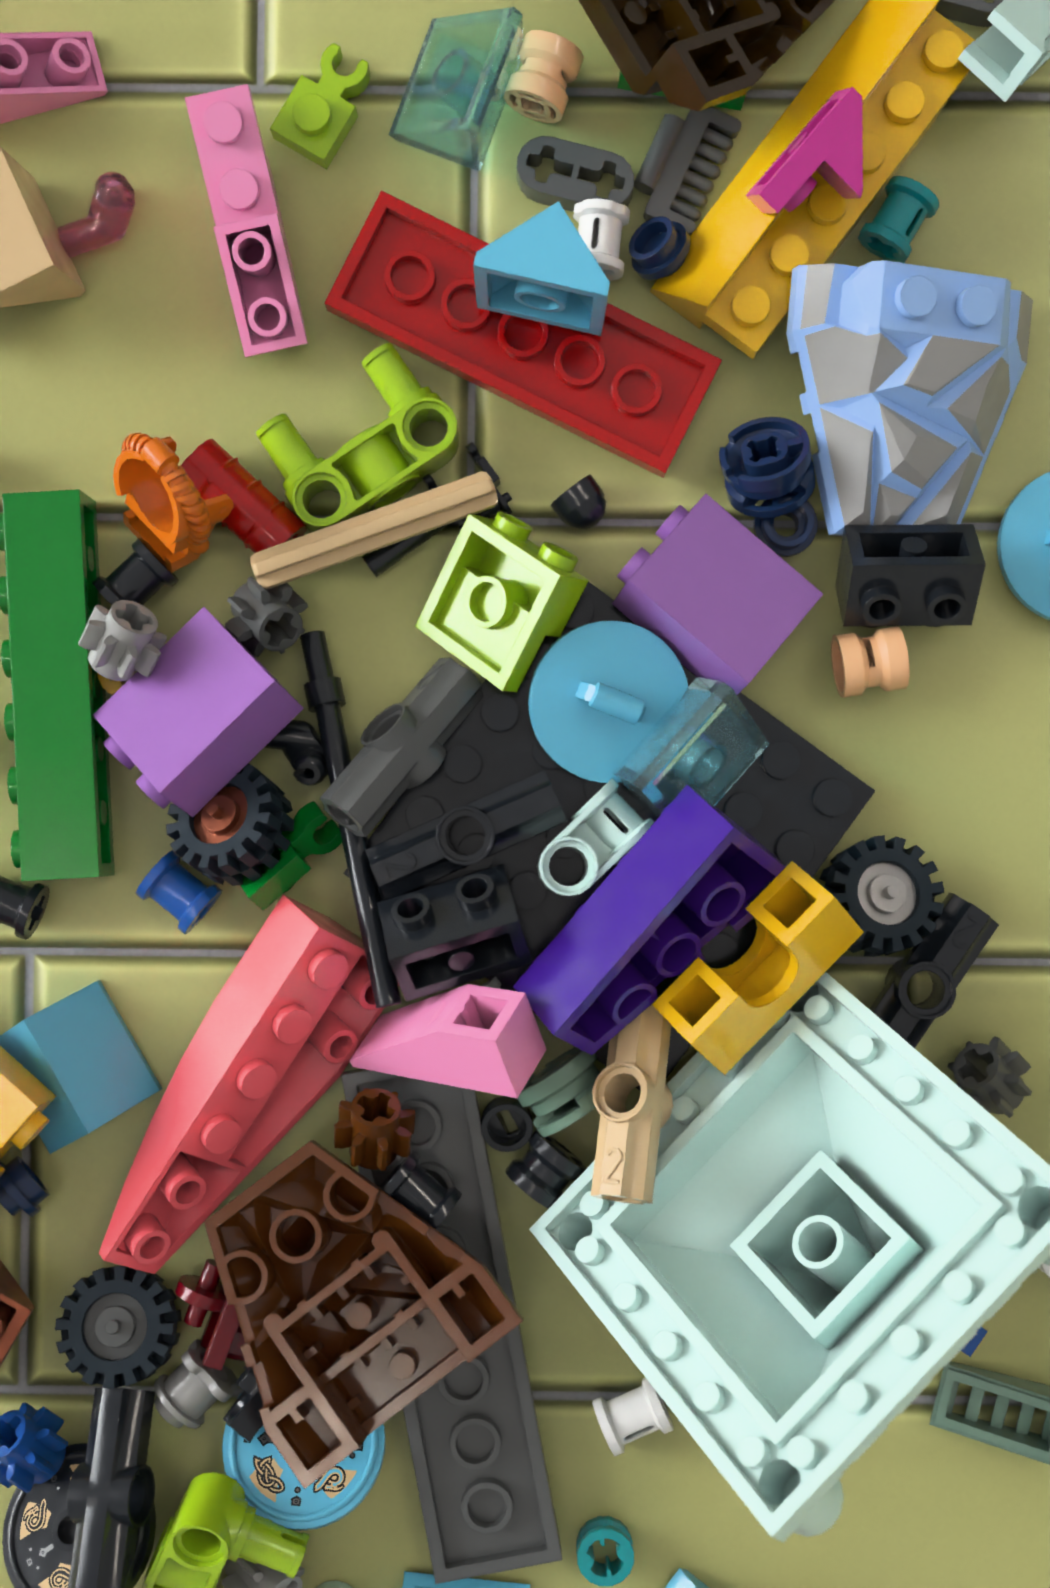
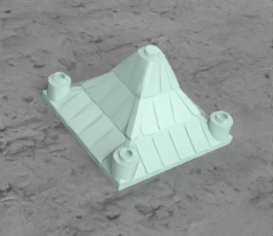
M827 972L807 990L726 1075L719 1071L702 1054L697 1052L666 1084L672 1094L673 1108L670 1118L660 1129L652 1203H645L643 1205L629 1204L591 1196L594 1160L529 1229L769 1535L783 1543L792 1533L807 1537L820 1535L834 1525L841 1514L844 1499L842 1484L839 1480L843 1472L859 1459L887 1429L888 1424L897 1415L901 1414L927 1387L938 1371L945 1367L976 1335L977 1330L994 1316L1021 1287L1022 1282L1043 1263L1050 1265V1165Z

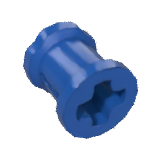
M171 850L145 876L136 890V895L142 900L151 898L179 921L178 929L182 933L187 934L209 912L223 890L215 884L209 887L203 884L179 863L181 857Z

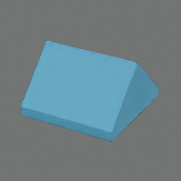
M559 201L476 252L473 269L477 308L601 336L610 282Z
M100 980L31 1015L0 1035V1046L56 1095L54 1100L42 1112L49 1119V1122L39 1133L50 1154L89 1134L162 1089Z

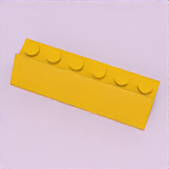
M869 0L690 236V249L682 266L672 275L658 279L652 286L650 293L700 329L706 324L753 360L783 319L788 316L792 269L798 265L827 264L885 188L888 181L895 175L937 119L942 108L970 73V70L958 60V57L975 39L935 10L940 0ZM854 87L862 96L863 192L861 198H843L815 171L811 176L817 181V184L797 208L788 212L783 207L779 213L763 214L745 195L835 91Z

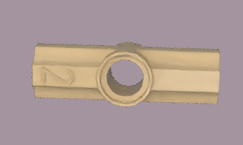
M650 1005L609 1040L606 1068L597 1076L592 1089L593 1103L600 1114L591 1196L599 1199L641 1205L652 1203L660 1129L670 1118L673 1108L672 1094L665 1084L672 1025L653 1005ZM640 1085L641 1095L638 1103L633 1109L626 1112L625 1103L628 1094L632 1089Z

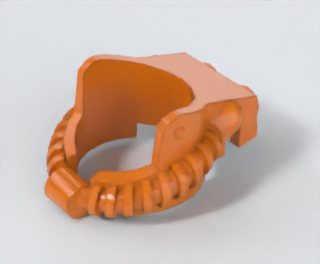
M132 433L123 441L121 454L116 459L113 473L116 494L118 496L127 494L125 504L130 508V510L123 512V523L173 573L199 559L200 554L205 553L209 549L210 543L208 538L215 524L229 516L234 503L227 494L206 500L202 499L201 494L196 489L192 479L187 475L185 469L181 465L178 466L179 457L175 454L177 444L170 436L161 439L158 437L152 438L144 433Z

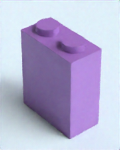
M705 493L690 511L679 505L655 533L663 542L652 554L641 547L623 567L617 577L625 585L612 605L634 624L651 631L662 639L683 666L725 702L730 703L752 681L822 597L823 593Z
M205 607L196 613L159 650L161 655L149 677L137 671L93 714L110 735L103 742L107 750L128 769L131 770L136 765L143 773L136 780L141 790L161 808L164 809L172 802L191 817H194L304 709L252 653Z

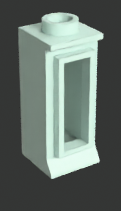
M1003 0L987 18L993 25L967 46L958 57V60L1004 102L1010 98L1019 85L1027 81L1050 59V0Z

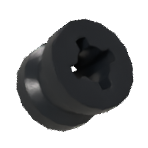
M536 1129L529 1139V1150L522 1159L512 1160L505 1169V1172L522 1191L549 1209L563 1194L562 1190L569 1181L576 1180L586 1170V1166L551 1136L542 1137Z

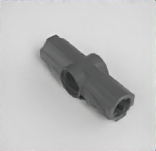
M439 658L402 703L386 708L369 723L360 738L361 744L364 747L319 798L324 805L323 809L333 820L350 830L354 835L367 837L406 789L422 784L438 770L446 756V749L443 747V744L484 696L481 691L482 683L468 668L459 665L452 658Z

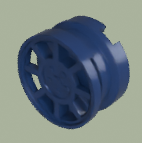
M764 417L746 422L728 434L729 443L726 447H720L719 460L723 476L725 477L728 499L737 511L755 518H773L796 510L809 499L814 491L816 478L811 459L812 453L809 436L801 425L786 418ZM788 493L795 495L788 501L780 504L778 502V497ZM771 499L773 505L755 506L759 500Z

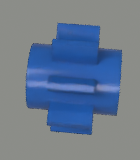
M26 1402L22 1403L19 1411L11 1410L0 1416V1484L7 1488L14 1485L28 1493L31 1491L33 1484L44 1483L58 1472L63 1464L66 1447L68 1446V1441L56 1434L64 1423L61 1417L44 1406L37 1410Z

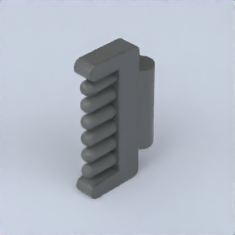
M713 107L699 112L690 109L685 121L673 114L664 115L634 181V187L638 191L651 196L643 213L646 221L659 216L667 217L670 221L682 224L689 235H692L696 228L694 221L700 219L701 211L675 197L678 196L699 207L707 204L708 199L706 195L683 185L682 182L706 193L713 190L714 184L711 180L688 170V168L712 179L718 178L720 168L695 156V153L719 165L724 164L727 160L726 154L701 140L723 150H730L733 147L732 139L738 136L741 129L740 120Z

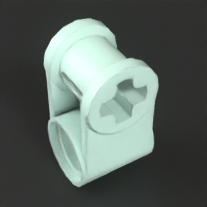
M613 778L570 818L572 821L540 853L536 866L538 878L543 886L552 893L562 896H573L589 889L614 864L617 865L621 858L634 847L653 825L654 821L651 818L643 820L617 793L619 784ZM604 811L624 830V833L604 814ZM559 849H573L584 860V874L574 885H561L550 874V858Z

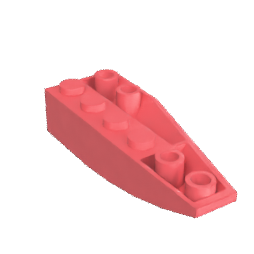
M284 894L282 895L211 1005L181 1058L151 1119L123 1185L99 1250V1255L103 1261L155 1274L341 1076L350 1062L349 1060L385 1008H376L363 941L360 937L328 916Z

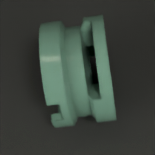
M574 1047L545 1065L546 1068L536 1076L535 1074L531 1075L517 1100L522 1107L530 1106L536 1115L533 1124L542 1137H547L563 1130L596 1108L593 1103L592 1089L595 1079L600 1072L594 1064L597 1059L595 1053L590 1055Z

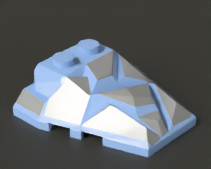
M887 260L871 261L860 267L828 263L798 265L792 269L786 335L790 354L798 353L806 392L800 394L799 397L803 415L811 414L818 452L812 455L828 535L843 536L844 525L961 524L1027 364L1033 300L1022 291L1012 290L1009 280Z

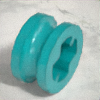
M598 1516L587 1521L582 1526L576 1538L577 1564L581 1574L590 1583L600 1587L614 1586L621 1583L630 1574L634 1565V1549L628 1528L620 1520L610 1516ZM604 1539L614 1540L618 1557L612 1562L607 1555L605 1556V1563L594 1561L592 1544L599 1540L601 1546H605Z

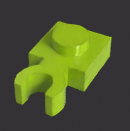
M335 43L329 45L322 54L320 61L322 77L319 82L315 83L301 75L270 127L273 139L326 170L358 118L356 106L347 100L365 91L371 75L369 64L363 59L358 63L356 70L348 76L337 74L335 71L340 65L343 56L340 46Z

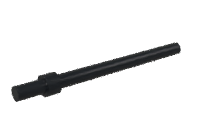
M311 631L300 636L309 682L304 684L308 711L316 713L331 786L351 762L341 713V707L346 704L341 678L334 677L325 632ZM339 825L376 1008L402 1003L396 976L388 960L377 905L378 902H381L377 881L365 852L366 849L370 848L368 838L356 836L344 826Z

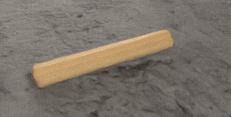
M481 471L256 552L250 557L251 567L258 584L268 590L467 518L468 514L475 515L492 509L498 504L496 489L489 474Z

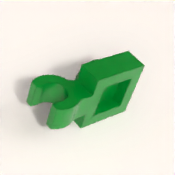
M315 801L306 804L296 813L293 819L294 831H282V835L291 843L286 852L276 848L272 853V856L279 862L272 869L263 863L258 866L262 877L255 881H251L243 875V885L241 887L247 897L263 911L283 893L290 890L299 879L312 869L305 857L312 854L322 855L329 853L342 843L339 826L333 819L325 823L319 830H316L328 818Z

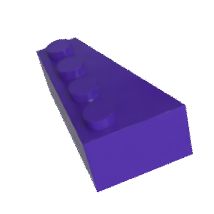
M686 785L677 797L665 807L659 818L634 847L621 858L615 869L590 898L578 908L572 919L547 948L535 958L532 965L513 987L518 992L526 993L531 1009L554 1036L593 1055L658 999L655 988L667 977L682 974L698 957L705 960L701 953V948L728 925L735 932H738L752 920V915L745 908L786 866L750 833L694 789Z

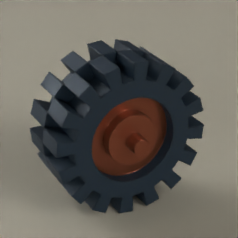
M248 763L194 817H191L175 804L170 803L167 814L178 821L166 824L167 835L175 840L170 846L174 853L182 857L181 860L216 883L223 885L224 881L232 886L243 885V875L251 881H255L262 877L258 866L263 863L272 869L279 862L272 856L274 850L279 848L286 852L291 843L282 835V831H294V820L286 814L293 811L291 802L283 796L285 793L275 783Z

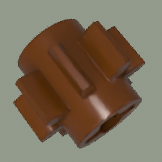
M363 1088V1091L354 1097L352 1103L343 1100L339 1103L338 1122L334 1125V1147L339 1149L349 1147L351 1166L354 1168L359 1165L366 1169H380L384 1171L395 1160L397 1155L409 1157L412 1134H414L415 1110H401L398 1093L395 1091L390 1092L381 1088Z

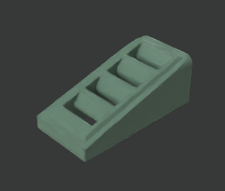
M952 1361L943 1367L929 1425L1050 1465L1049 1385ZM959 1383L972 1386L965 1415L952 1412ZM985 1391L997 1394L990 1422L978 1419ZM1010 1399L1022 1403L1016 1428L1004 1425ZM1035 1407L1047 1411L1041 1434L1029 1432Z

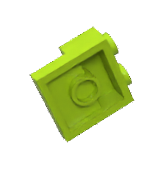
M498 512L495 519L468 514L415 627L501 691L517 692L545 636H561L589 580L574 571L578 558L569 551L549 542H543L540 548L528 540L532 527L524 521L504 512Z

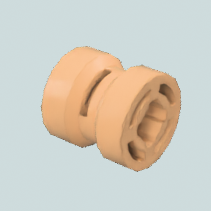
M531 30L526 33L519 51L522 66L518 72L510 76L503 98L513 110L527 118L543 123H557L562 120L569 100L566 93L567 84L577 79L584 56L574 43L560 35L544 30Z
M899 626L877 629L872 636L859 637L853 632L833 635L831 640L832 669L840 697L859 696L867 688L877 686L884 691L907 688L910 677L909 657L906 641Z

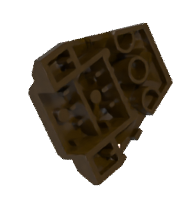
M579 0L633 93L645 96L663 91L669 103L698 112L745 95L801 34H804L835 1Z

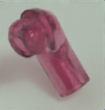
M113 171L100 175L96 180L88 216L57 227L63 247L70 258L117 242L125 236L135 206L134 189L125 176Z

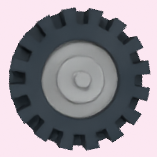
M885 835L874 836L866 841L862 840L838 853L830 860L832 865L823 869L819 878L825 881V886L823 887L840 902L864 932L847 950L853 953L864 950V956L877 957L883 954L887 956L914 947L923 942L921 937L932 934L937 924L931 921V919L942 915L944 904L934 902V898L944 893L943 881L931 882L929 875L938 871L933 861L923 865L918 860L925 853L920 847L915 845L905 849L906 839L895 836L885 841Z

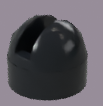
M589 474L560 495L551 504V507L566 525L578 529H588L597 525L604 516L606 508L605 494L593 476Z
M500 1096L490 1101L481 1117V1131L486 1143L493 1149L502 1152H512L522 1148L531 1138L533 1131L530 1109L522 1107L517 1098ZM509 1110L518 1129L509 1133L500 1111Z

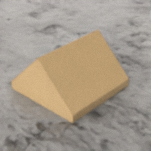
M0 147V308L81 297L86 290L35 178Z

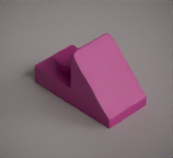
M854 87L835 91L745 195L763 214L779 213L783 207L788 212L797 208L817 184V181L811 176L815 171L843 198H861L863 192L862 96Z

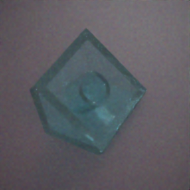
M515 7L432 19L389 135L398 142L480 172L506 103L503 97L509 78L518 71L521 63L519 51L523 43V14Z
M696 677L612 774L657 816L661 815L665 807L677 797L686 785L716 806L770 743L731 687L721 681Z

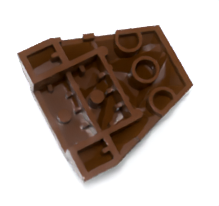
M315 1140L309 1141L204 1221L228 1305H234L245 1343L240 1347L246 1368L252 1366L264 1406L259 1409L265 1432L304 1489L358 1449L366 1437L465 1360L470 1363L524 1320L483 1262L455 1244L417 1214L404 1207Z

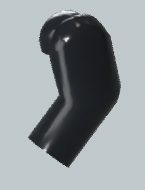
M292 720L264 747L282 750L295 770L293 776L303 785H317L328 775L321 737L309 722Z

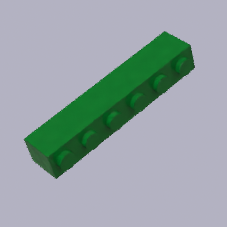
M80 489L2 494L3 513H0V550L5 551L6 576L0 577V607L4 614H8L9 639L4 640L2 643L1 661L3 671L6 677L11 678L12 703H8L5 707L4 724L8 739L14 741L16 766L9 769L7 786L10 801L18 806L19 830H14L11 837L12 861L16 868H21V881L115 875L109 751L103 745V742L108 738V733L93 716L106 702V691L98 679L97 672L88 661L90 650L78 645L95 605H101V594L92 584L100 576L96 501Z

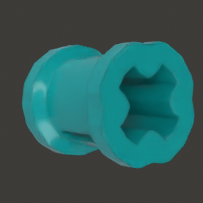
M893 176L885 186L886 199L872 223L864 224L858 240L869 252L883 260L905 263L912 251L910 243L925 218H931L935 215L939 208V200L929 188L920 182L904 176Z

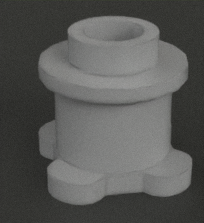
M196 1339L188 1347L189 1349L181 1356L182 1363L169 1376L163 1374L154 1383L157 1394L154 1400L155 1407L159 1414L176 1428H181L183 1425L193 1429L199 1428L205 1421L204 1413L217 1400L227 1402L238 1386L236 1384L238 1378L228 1367L223 1365L222 1371L203 1366L202 1360L206 1349L201 1346L199 1339Z

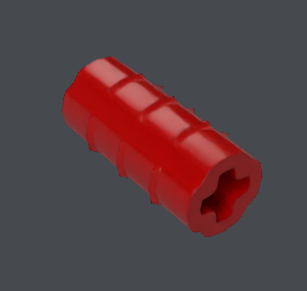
M214 439L206 440L199 445L182 463L181 466L194 482L203 500L227 494L233 500L234 505L229 516L221 521L222 527H227L245 544V548H250L254 553L303 536L307 531L306 525L285 506L284 501L278 500L262 485L261 479L257 480L239 463L238 458H233Z

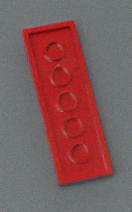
M381 190L324 302L327 311L664 478L720 367L722 359L607 303L601 336L477 308L473 264L476 252L487 246L488 243Z

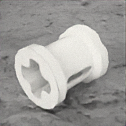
M586 199L574 205L573 218L579 223L578 232L608 280H618L623 277L624 262L619 259L622 227L629 224L630 210L627 206L612 200Z
M646 1377L642 1379L640 1387L609 1401H606L603 1397L592 1400L602 1433L614 1456L624 1453L626 1444L657 1430H661L664 1434L674 1430L662 1397Z

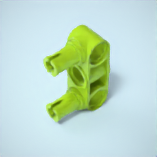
M392 343L381 345L369 353L362 361V367L391 409L388 413L389 418L359 433L326 460L322 457L316 458L285 413L268 420L256 431V436L285 478L282 484L286 491L285 497L311 532L395 503L421 482L425 475L428 473L431 475L448 464L457 453L459 448V431L453 410L442 401L436 392L433 393L428 386L421 387ZM426 421H437L447 428V433L439 444L423 446L413 439L416 428ZM324 490L337 492L340 495V505L333 515L326 518H317L310 515L309 504L317 493Z
M216 1472L203 1473L195 1476L189 1483L174 1516L169 1517L149 1563L142 1588H216L226 1561L236 1562L238 1557L269 1567L293 1579L302 1563L309 1534L285 1528L274 1523L272 1520L256 1515V1508L248 1505V1501L245 1500L243 1487L233 1478Z

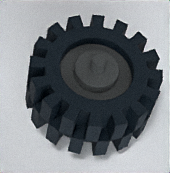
M125 1266L101 1268L93 1271V1275L88 1278H81L73 1285L75 1291L72 1295L65 1296L60 1307L64 1308L62 1318H56L55 1330H61L62 1341L56 1342L59 1354L66 1353L69 1359L65 1364L71 1373L78 1371L82 1374L83 1378L81 1381L89 1385L101 1384L103 1388L115 1389L147 1379L155 1374L160 1366L167 1363L172 1356L170 1351L173 1345L178 1344L181 1333L177 1332V1324L182 1321L181 1310H176L173 1301L177 1297L172 1289L165 1287L163 1284L165 1280L157 1274Z

